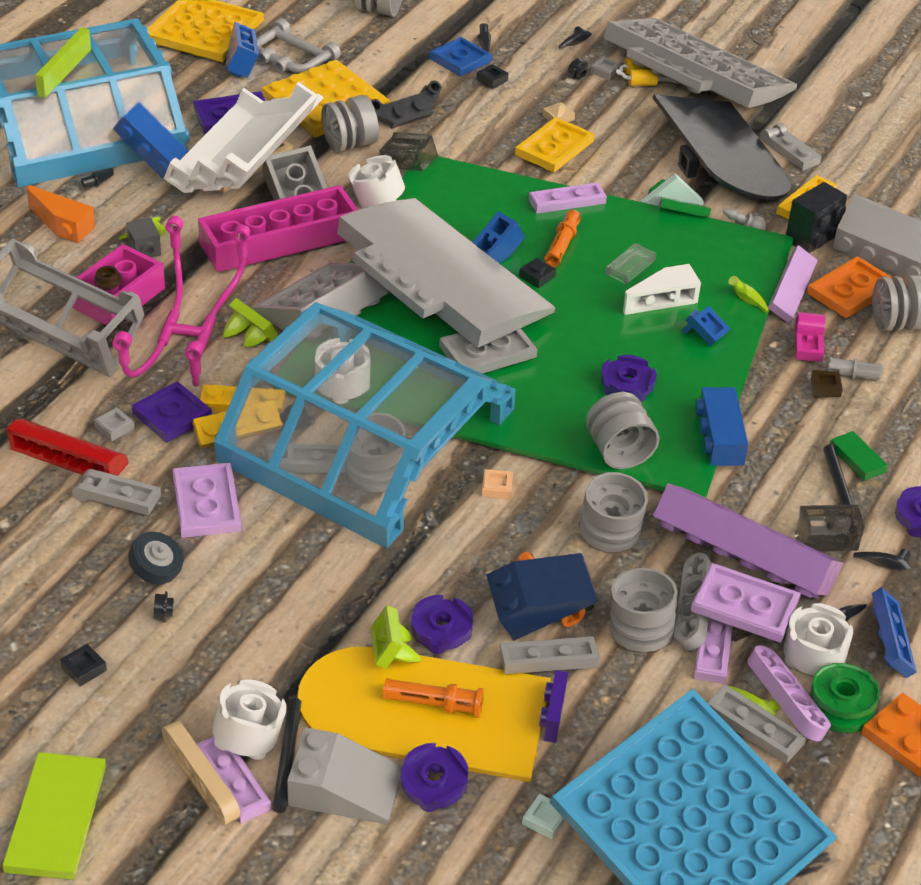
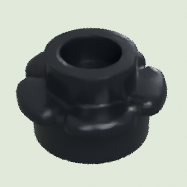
M581 58L572 61L568 67L571 78H583L588 72V62L583 61Z
M165 591V594H155L153 619H163L162 622H166V616H173L174 598H168L167 591Z

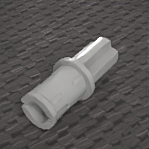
M830 357L827 371H839L840 375L849 376L852 380L855 377L880 380L883 366L881 364L858 362L857 358H854L853 361Z

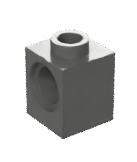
M152 218L126 223L130 248L151 258L161 256L160 234Z

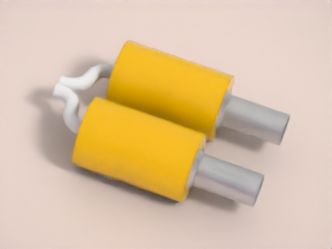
M625 58L624 65L620 66L619 70H616L617 75H622L623 78L628 79L629 86L637 88L641 86H657L658 82H671L669 80L670 77L654 74L651 72V68L638 66L633 63L634 60L631 58Z

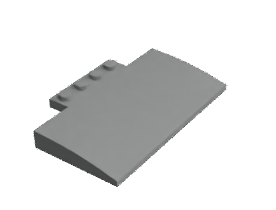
M657 18L609 21L603 37L627 49L626 57L633 59V63L638 66L651 68V72L654 74L666 75L670 77L669 80L671 82L688 86L687 89L694 93L712 90L747 108L760 106L779 99L796 90L798 85Z
M416 198L377 204L340 216L337 234L358 250L353 253L352 261L421 318L435 313L477 348L544 318L555 311V307Z

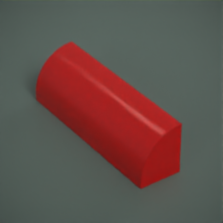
M17 419L7 428L10 450L84 475L86 470L93 469L118 476L129 463L127 456L123 453L25 419Z

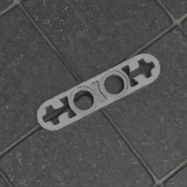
M704 553L692 555L687 559L683 567L674 637L686 651L699 648L707 636L709 618L697 613L688 616L691 613V606L698 590L694 593L692 591L701 586L712 564Z

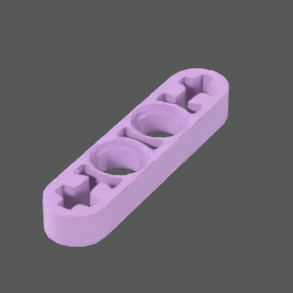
M761 645L756 646L748 658V664L799 732L810 740L821 741L831 727L827 717L781 658L770 648Z

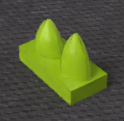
M235 298L229 304L233 314L225 324L223 338L237 335L246 328H249L244 337V347H252L265 340L272 342L279 336L271 322L239 299Z
M386 605L370 627L375 665L387 669L393 660L404 663L420 662L421 658L405 643L412 641L413 638L408 630L399 623L397 609Z

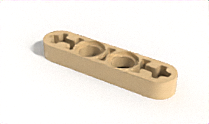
M177 720L163 727L162 735L168 749L217 820L224 826L240 818V809L234 796L183 724Z

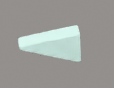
M676 173L640 200L643 203L660 206L659 203L662 196L699 205L704 204L703 199Z

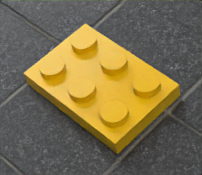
M555 117L516 146L515 155L555 173L594 142V133Z

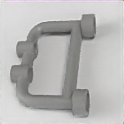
M283 18L273 22L272 29L257 38L259 51L257 60L262 65H266L270 61L273 62L274 69L278 73H283L286 70L302 73L310 68L319 66L326 60L333 61L341 56L340 48L334 42L327 43L321 49L289 34L291 32L290 25ZM277 37L316 57L304 64H296L292 62L289 56L284 55L281 57L275 54L271 47L262 48L261 46Z

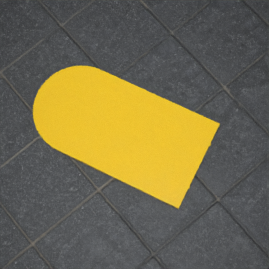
M358 646L340 649L323 656L306 671L298 685V699L302 701L300 714L308 728L338 733L382 756L405 759L411 750L423 744L436 743V747L443 748L450 746L459 751L465 758L468 771L531 782L541 727H539L542 707L548 705L547 702H544L547 682L551 683V678L525 673L504 674L502 669L419 655L421 658L420 662L404 663L393 660L388 668L384 669L375 665L373 647ZM390 678L447 688V685L457 684V688L475 691L478 688H484V700L480 718L474 717L473 713L454 711L452 714L447 713V711H444V707L383 699L385 680Z

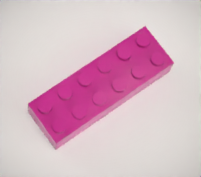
M341 185L198 218L199 244L216 272L227 271L238 267L239 264L237 242L233 239V233L237 225H246L251 231L247 241L248 255L245 265H252L289 254L346 242L337 234L340 216L357 211L358 209Z

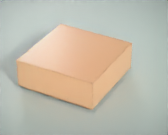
M484 469L482 497L511 499L513 472Z

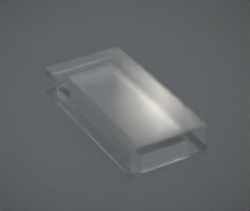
M635 243L606 266L605 274L627 284L655 261L656 253Z

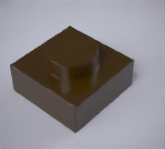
M812 370L811 384L814 396L841 397L843 387L839 371Z

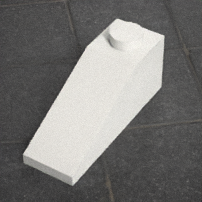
M690 264L665 267L625 291L623 313L627 315L698 303L701 282Z

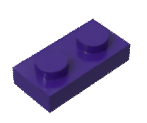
M555 670L553 683L547 682L544 702L550 703L549 708L542 707L539 727H545L543 741L557 742L568 672Z

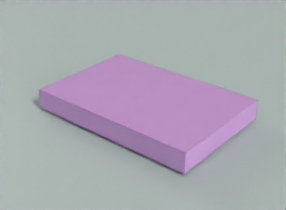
M231 463L173 469L181 538L242 531Z
M712 563L694 598L691 612L781 643L801 593Z

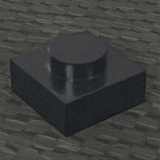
M491 64L477 72L476 80L494 89L508 81L509 73Z
M681 145L678 166L687 178L696 177L697 167H699L700 162L687 145Z
M538 258L520 268L519 271L520 278L537 288L555 278L556 275L554 267Z
M88 644L60 659L61 668L79 687L107 671L106 662Z

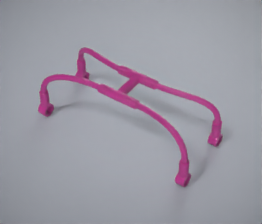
M171 216L165 228L170 233L171 248H173L176 298L174 307L170 310L157 340L158 345L141 367L131 371L128 366L130 364L129 347L132 342L131 335L124 331L117 332L112 344L118 351V361L124 374L127 377L134 378L140 376L152 366L163 348L168 345L172 334L198 337L197 341L189 342L185 350V356L190 362L192 384L197 387L200 383L201 357L216 322V315L238 284L244 271L248 255L247 241L251 231L246 225L236 226L233 239L237 242V256L239 257L237 271L210 314L206 316L202 327L177 324L183 295L179 250L181 247L180 231L183 227V220L178 216Z

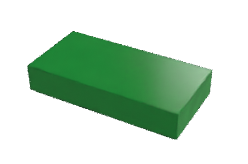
M662 196L659 203L660 207L706 218L710 216L711 208L708 206Z
M854 431L831 439L830 444L834 446L836 454L863 481L887 472L888 464Z

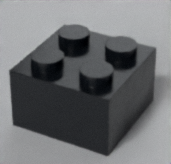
M822 182L793 199L786 235L793 237L792 245L794 247L799 245L805 251L811 253L815 249L821 248L828 241L835 239L837 227L846 211L847 194L826 182Z

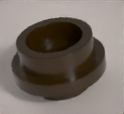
M113 266L100 267L94 276L95 285L104 290H112L122 282L121 274Z

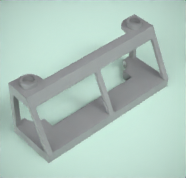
M12 238L0 251V262L9 254L13 263L0 288V324L111 377L119 366V359L117 353L113 360L106 338L125 319L133 323L128 332L133 339L144 317V311L138 295L131 291H121L118 297L37 260L36 251L30 244L22 243ZM20 269L71 294L56 326L5 302L4 295L17 270ZM77 298H81L116 315L101 332L93 330L90 334L86 333L82 338L62 329Z

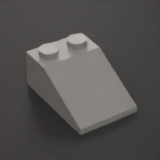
M311 146L270 155L263 163L262 172L274 200L327 188Z
M305 727L288 778V806L389 825L403 766L338 733Z

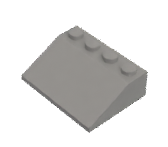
M328 263L252 308L266 320L284 330L285 327L290 326L314 302L357 316L364 307L379 303V298L388 294V290L356 263ZM320 325L306 339L307 341L319 339L322 336V332L333 328Z

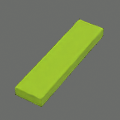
M81 27L35 74L36 89L39 97L46 98L91 51L88 28Z

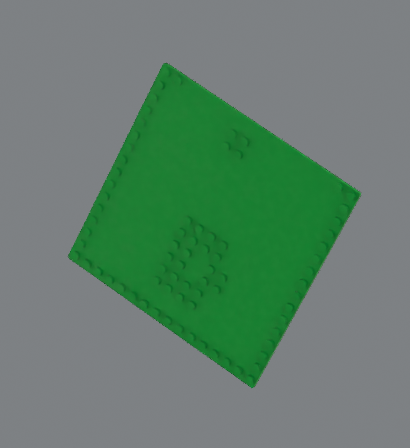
M423 152L417 153L402 177L405 190L396 200L416 198L471 242L476 239L498 211L518 222L525 238L511 256L501 262L500 265L555 307L554 313L521 328L537 348L536 358L483 373L515 388V409L500 425H497L490 421L491 403L485 402L453 437L598 475L607 472L623 473L632 476L644 487L663 492L667 484L670 483L684 487L707 498L717 466H710L708 454L703 452L704 435L699 433L700 416H697L695 413L696 399H700L702 387H735L738 401L740 400L770 312L769 309L765 313L757 306L743 301L729 284V279L732 276H737L741 282L755 289L768 307L786 265L793 244V237L709 217L706 218L664 209L660 206L606 194V204L536 214L529 201V192L569 186ZM569 210L579 212L581 220L576 227L577 233L570 240L559 266L554 267L556 269L555 278L540 288L520 278V268L535 258L543 262L547 261H544L545 255L557 234V226L560 222H563L566 212ZM690 264L701 282L698 303L627 315L623 313L625 291L665 267ZM389 290L388 294L379 298V303L361 309V313L357 315L445 357L447 356L439 347L440 338L459 333L435 313L421 318ZM707 306L730 328L711 347L694 329H691L687 334L682 332L688 324L685 319L696 309L701 312ZM327 329L322 332V336L319 339L313 341L305 339L295 349L279 377L303 388L315 377L314 362L317 349L327 342L334 341L333 329ZM363 344L370 353V390L362 397L349 401L347 405L341 407L358 412L406 363ZM620 355H634L648 361V367L652 371L654 367L657 373L654 390L641 403L642 407L646 410L647 416L658 430L660 440L655 452L642 464L631 468L617 469L605 463L597 444L594 443L592 436L587 430L585 421L591 407L601 398L607 396L603 392L604 387L601 383L603 364L609 359L610 362L617 360ZM415 368L370 415L390 416L398 420L400 424L421 429L459 388ZM274 385V389L283 390ZM317 390L313 392L314 394L333 403V400L323 397Z

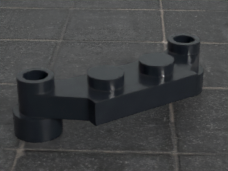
M433 80L428 85H425L419 94L387 104H382L377 99L371 100L378 121L389 124L391 129L430 117L434 113L432 107L439 98L442 86L438 81Z

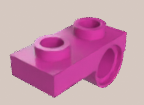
M797 313L794 325L795 359L823 361L824 314Z

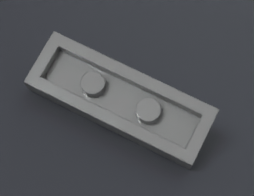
M594 636L500 643L499 653L504 674L599 667L600 656Z
M724 685L707 702L734 731L785 764L805 744L806 737L799 731L727 685Z

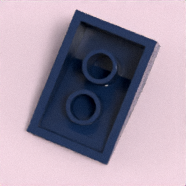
M582 553L514 561L486 574L498 619L514 641L599 602Z

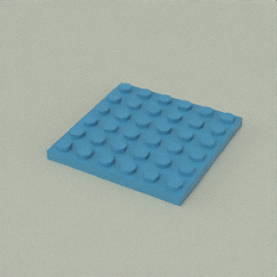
M691 689L554 794L549 802L624 885H786L837 839V836L694 689Z

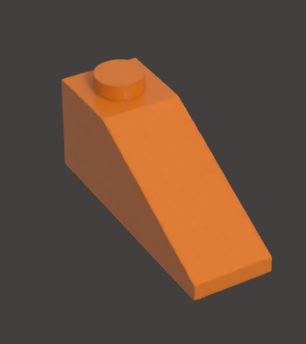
M30 185L26 188L29 209L56 236L79 243L95 228L93 206Z

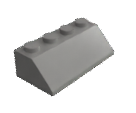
M855 194L837 227L833 248L852 257L858 256L871 265L902 278L908 275H921V221Z

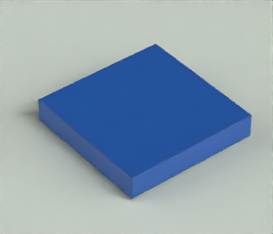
M459 37L430 51L429 59L461 77L492 62V54L463 37Z

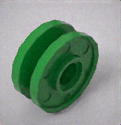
M832 663L821 667L814 674L809 696L831 724L830 730L840 733H855L862 730L863 726L874 717L880 697L878 682L873 676L859 666L848 663Z

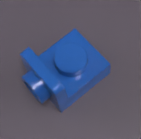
M707 306L701 312L696 309L685 319L688 324L682 332L687 334L691 329H694L711 347L730 328Z

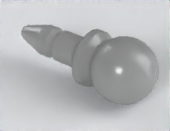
M724 208L722 210L729 219H734V221L744 226L766 230V221L761 216H752L751 213L745 215L736 212L734 209Z

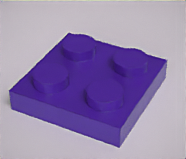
M177 381L133 404L132 414L167 443L193 429V419L212 415V409Z

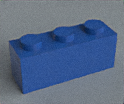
M140 102L130 109L112 128L163 180L170 162L174 158L181 160L189 152Z
M702 387L701 397L696 399L695 413L697 416H700L699 433L704 435L703 452L708 454L710 466H744L748 450V440L736 388Z

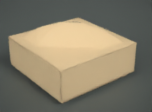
M562 102L543 108V116L549 121L555 117L566 122L575 120V112Z

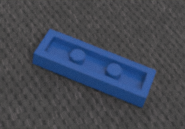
M881 587L872 592L875 605L872 609L880 626L878 634L884 643L886 651L884 659L892 670L896 669L904 677L908 678L917 673L900 604Z

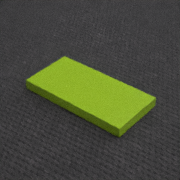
M38 752L2 865L4 873L75 880L105 773L106 759Z

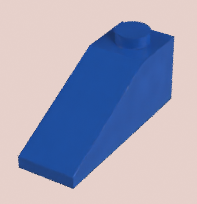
M234 22L226 58V67L232 75L248 78L259 56L256 32L252 28Z
M498 211L472 243L500 264L511 256L525 237L518 222Z

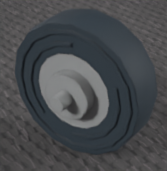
M150 531L141 534L133 541L128 553V561L133 572L142 580L151 584L162 585L171 582L180 573L184 563V556L179 544L170 536L161 532Z

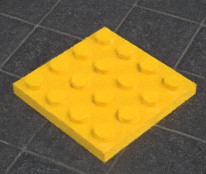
M178 0L148 28L150 38H154L158 46L161 45L172 48L175 51H183L194 56L209 58L216 62H224L227 58L234 22L255 30L264 21V13L217 0Z
M338 60L329 61L321 66L310 68L302 73L291 75L288 78L274 81L262 87V94L269 101L290 97L298 82L314 93L323 96L324 98L299 124L314 138L324 134L321 111L325 103H334L337 100L345 102L348 98L359 95H366L370 101L377 99L382 104L391 103L387 97Z

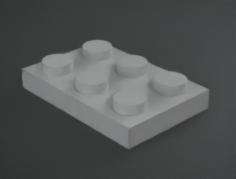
M521 328L479 348L460 333L440 338L439 347L449 359L482 374L537 357V348Z

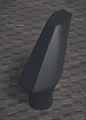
M482 23L479 25L480 34L477 38L482 49L489 52L491 35L488 32V24Z
M108 168L92 172L91 176L81 178V184L83 188L92 185L99 187L114 175L113 169Z

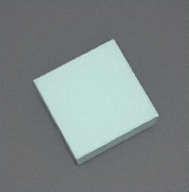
M539 794L523 816L522 825L553 839L565 819L549 803L551 799Z

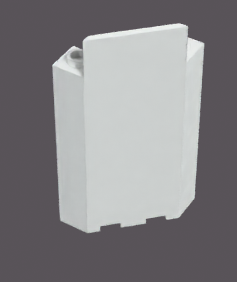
M299 82L295 85L290 97L272 99L271 101H262L243 88L237 103L181 160L174 158L170 162L164 180L183 193H189L196 189L214 191L220 190L222 187L239 189L324 97L314 93Z

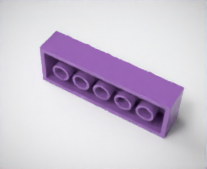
M670 483L667 484L653 514L654 517L661 520L660 526L673 532L677 531L682 534L687 532V539L700 545L710 546L712 544L714 545V552L727 558L737 559L739 557L741 558L739 564L749 569L761 572L764 570L769 571L767 574L768 578L781 584L790 585L794 583L796 584L795 591L810 598H818L819 595L829 596L844 564L835 558L684 487Z

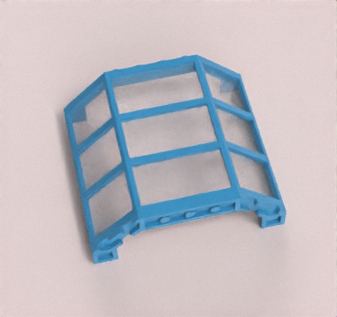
M138 18L88 27L91 51L46 98L39 97L37 94L35 74L79 29L0 44V125L4 129L8 143H6L9 153L11 174L17 187L144 161L112 129L138 102L187 149V141H190L187 127L184 125L175 93L170 63L164 60L163 53L157 49L154 38H150L147 27H143Z
M314 302L246 365L214 440L216 462L220 464L231 463L232 470L387 549L404 531V508L408 499L404 498V494L410 481H417L420 471L485 402L491 403L490 421L500 425L515 409V388L354 314Z

